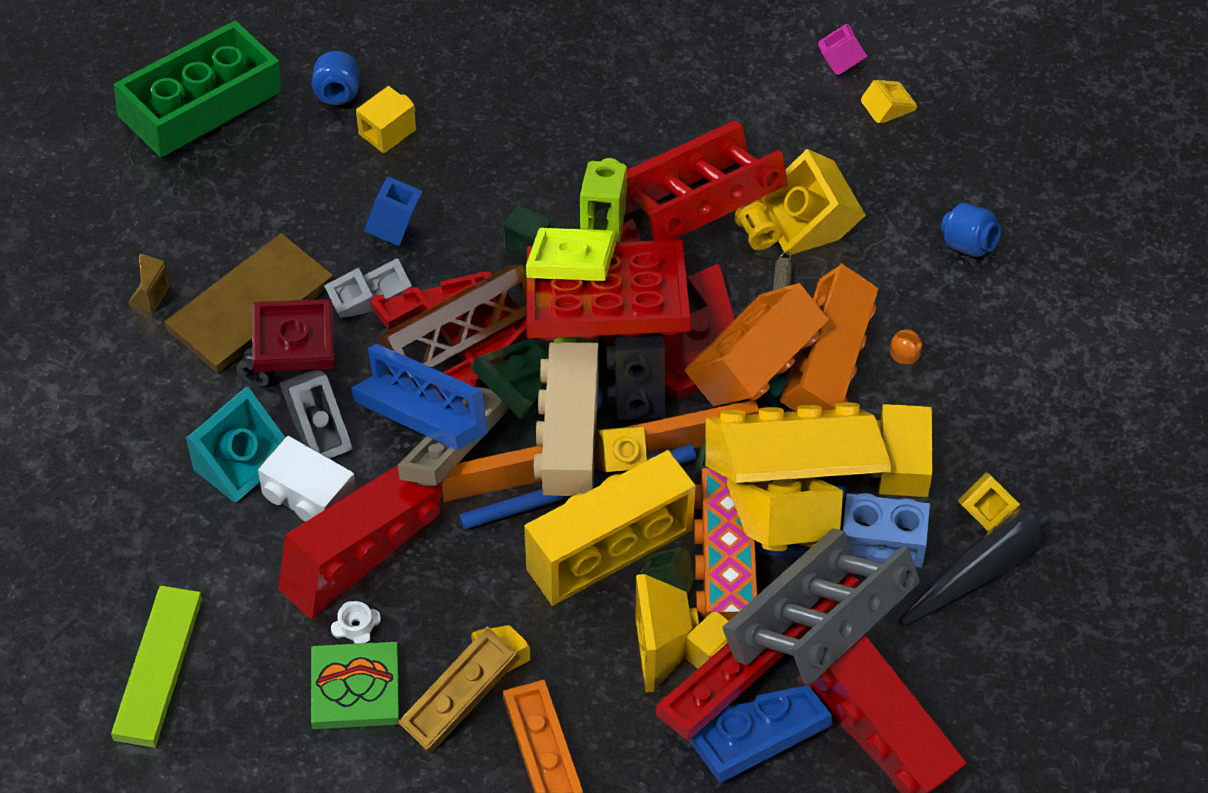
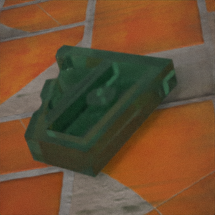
M530 338L476 357L471 369L519 419H523L539 396V390H543L546 383H541L540 369L541 359H548L549 355Z

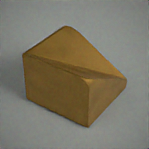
M140 254L141 283L128 304L131 307L153 313L170 288V280L165 261Z

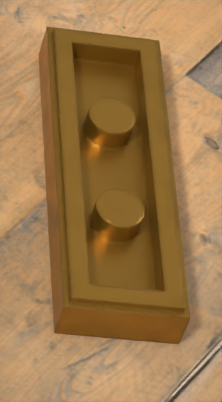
M487 626L398 723L428 752L432 753L521 657Z

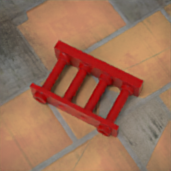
M734 120L628 169L625 215L641 208L649 216L654 241L673 240L788 186L783 154L777 150L760 159L752 156L747 152L743 126ZM736 163L742 166L728 174L721 171ZM703 178L710 181L694 190L688 186ZM671 193L677 196V198L662 205L656 201Z

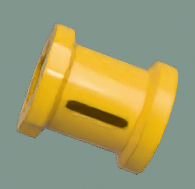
M759 199L737 209L734 218L736 224L739 227H743L749 236L748 243L754 250H764L771 247L781 236L780 227L776 223L771 222L766 214V205Z

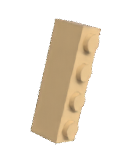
M550 342L549 358L541 359V383H547V389L539 390L538 411L539 414H545L544 421H537L536 445L543 446L542 454L535 453L534 478L542 479L543 495L574 496L578 493L585 494L592 490L594 485L599 382L598 343Z

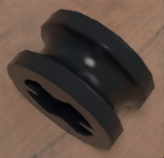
M252 348L245 351L243 360L236 367L240 377L256 386L267 385L271 379V374L275 372H253Z

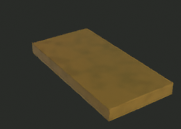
M281 233L164 321L165 327L170 334L218 374L243 355L247 349L252 348V302L314 300L326 290L324 285L334 281V278L329 271Z

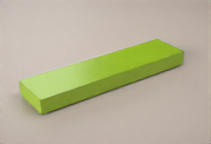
M159 586L111 732L113 741L156 748L202 603L201 592Z

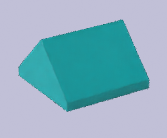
M245 387L186 438L193 470L230 500L238 502L260 482L258 469L283 442L285 436L250 388Z

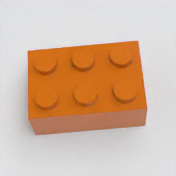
M800 283L760 294L684 371L712 406L727 403L736 404L744 399L754 401L767 392L770 388L768 381L775 374L779 375L785 372L794 364L795 359L793 356L800 349L809 347L820 337L821 334L818 330L829 319Z

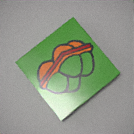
M397 642L311 646L312 730L399 725Z

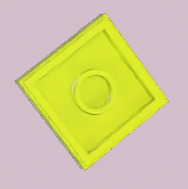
M540 228L526 264L527 278L605 281L616 246V231Z

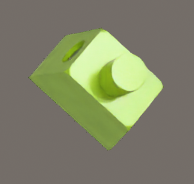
M606 158L601 162H588L580 193V229L616 231V242H621L627 194L626 165L613 158ZM608 208V221H602L597 218L596 213L599 209Z

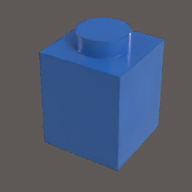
M387 176L375 199L364 231L377 236L381 240L400 246L410 226L423 191Z

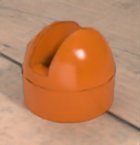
M907 329L898 331L891 340V357L900 364H912L920 358L922 341L919 335Z

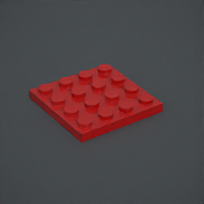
M682 240L616 242L605 281L527 278V339L538 338L549 341L558 337L576 336L592 339L599 335L633 337L644 333L675 335L679 332L691 331ZM527 246V261L533 246Z

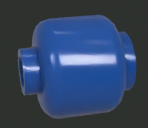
M330 51L321 55L313 67L312 88L314 94L320 101L335 106L347 104L354 99L358 93L360 82L358 62L351 55L341 51Z
M970 203L958 204L952 211L946 213L941 224V230L944 233L947 247L972 257H981L987 252L993 251L1001 236V225L998 223L995 213Z

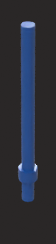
M692 444L669 451L679 465L696 460V453ZM659 449L646 453L647 460L661 454L662 451ZM628 470L594 473L593 489L600 486L608 477L615 474L621 475ZM543 489L461 513L459 514V519L463 530L571 498L572 496L543 495Z

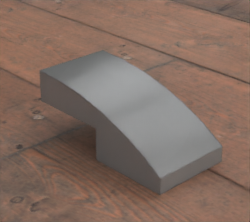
M398 258L364 276L360 269L357 268L324 285L340 318L372 312L370 299L374 296L384 294L385 299L403 295V290L413 288Z

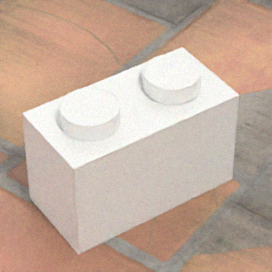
M290 436L283 440L258 469L263 495L276 505L283 504L294 510L305 522L356 491L353 472Z

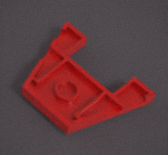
M718 264L687 277V287L702 307V309L690 314L691 331L679 332L675 335H663L665 347V393L676 401L700 391L684 369L735 320L721 268ZM614 335L598 336V339L606 345L614 346Z
M489 271L445 280L440 282V287L422 291L418 287L403 290V295L385 299L384 294L374 296L370 299L371 309L385 327L390 330L492 274ZM507 293L503 306L515 310L519 309L518 305ZM498 295L488 301L496 303ZM482 304L475 307L470 324L481 328L490 325L494 308ZM502 311V312H501V315H500V319H501L502 317L508 315L509 313H506V312H503V311ZM465 313L455 319L463 321ZM527 316L520 318L457 353L463 362L443 373L473 387H479L527 337ZM449 322L441 326L440 333L450 346L457 342L461 326ZM468 329L466 337L470 336L476 331ZM434 385V387L436 388V390L438 391V393L440 394V396H441L444 400H446L445 397H444V396L442 395V393L440 392V390L438 389V387H437L436 385Z

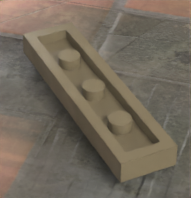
M476 387L482 390L489 431L513 406L511 392ZM463 399L462 401L470 411L468 400ZM426 436L398 464L400 480L416 482L422 486H437L484 436L458 451Z

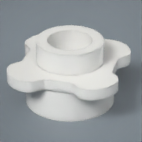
M346 602L338 612V621L332 623L331 632L336 638L346 637L353 640L354 644L369 643L371 630L380 623V614L375 609L370 610L362 602ZM353 622H360L358 626L352 625Z

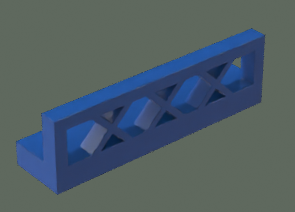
M379 344L368 348L372 377L351 387L354 402L457 451L489 433L482 390ZM385 364L394 376L387 374ZM407 373L411 374V376L420 388L416 387V385ZM434 385H436V386L438 387V389L440 390V392L442 393V395L445 397L446 400H444V399L440 396V394L438 393V391L436 390V388L434 387ZM460 397L468 400L470 411Z

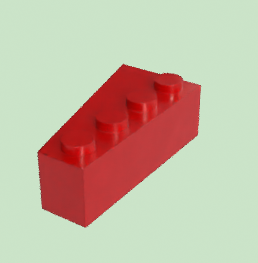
M397 465L285 534L278 590L313 620L422 527L435 520L440 512L443 487L440 484L437 486H422L416 482L400 480Z
M865 634L809 685L831 715L892 779L900 793H931L954 776L966 764V761ZM799 674V676L797 677V679H798L804 686L808 685V684L803 683V680H802V678H801V675Z

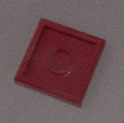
M332 299L252 302L253 372L334 369Z

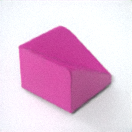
M849 24L843 25L818 41L824 58L837 75L868 57Z

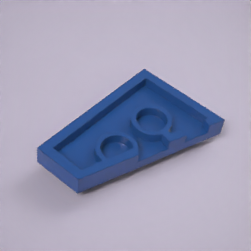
M809 685L757 695L753 702L733 706L729 704L695 734L689 742L718 782L722 783L832 725V715Z

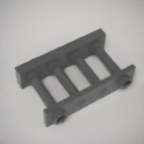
M831 529L722 626L734 660L748 665L766 648L794 656L803 683L811 685L920 583L909 547L901 546L882 564L854 556L845 531ZM848 573L868 577L857 588L837 584ZM822 597L840 602L828 614L810 609ZM794 622L812 627L800 640L782 634Z

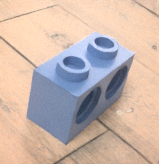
M847 493L842 531H845L853 555L884 563L901 546L909 547L915 567H922L927 544L930 503L917 502L909 498L899 500L881 498L868 493L858 495ZM858 523H867L870 526H862ZM899 528H908L912 531H903Z

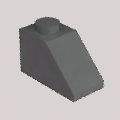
M315 369L279 383L291 418L307 447L328 459L353 449L325 373Z

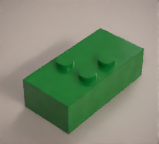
M234 20L114 83L117 115L161 158L281 93L280 63L275 56Z

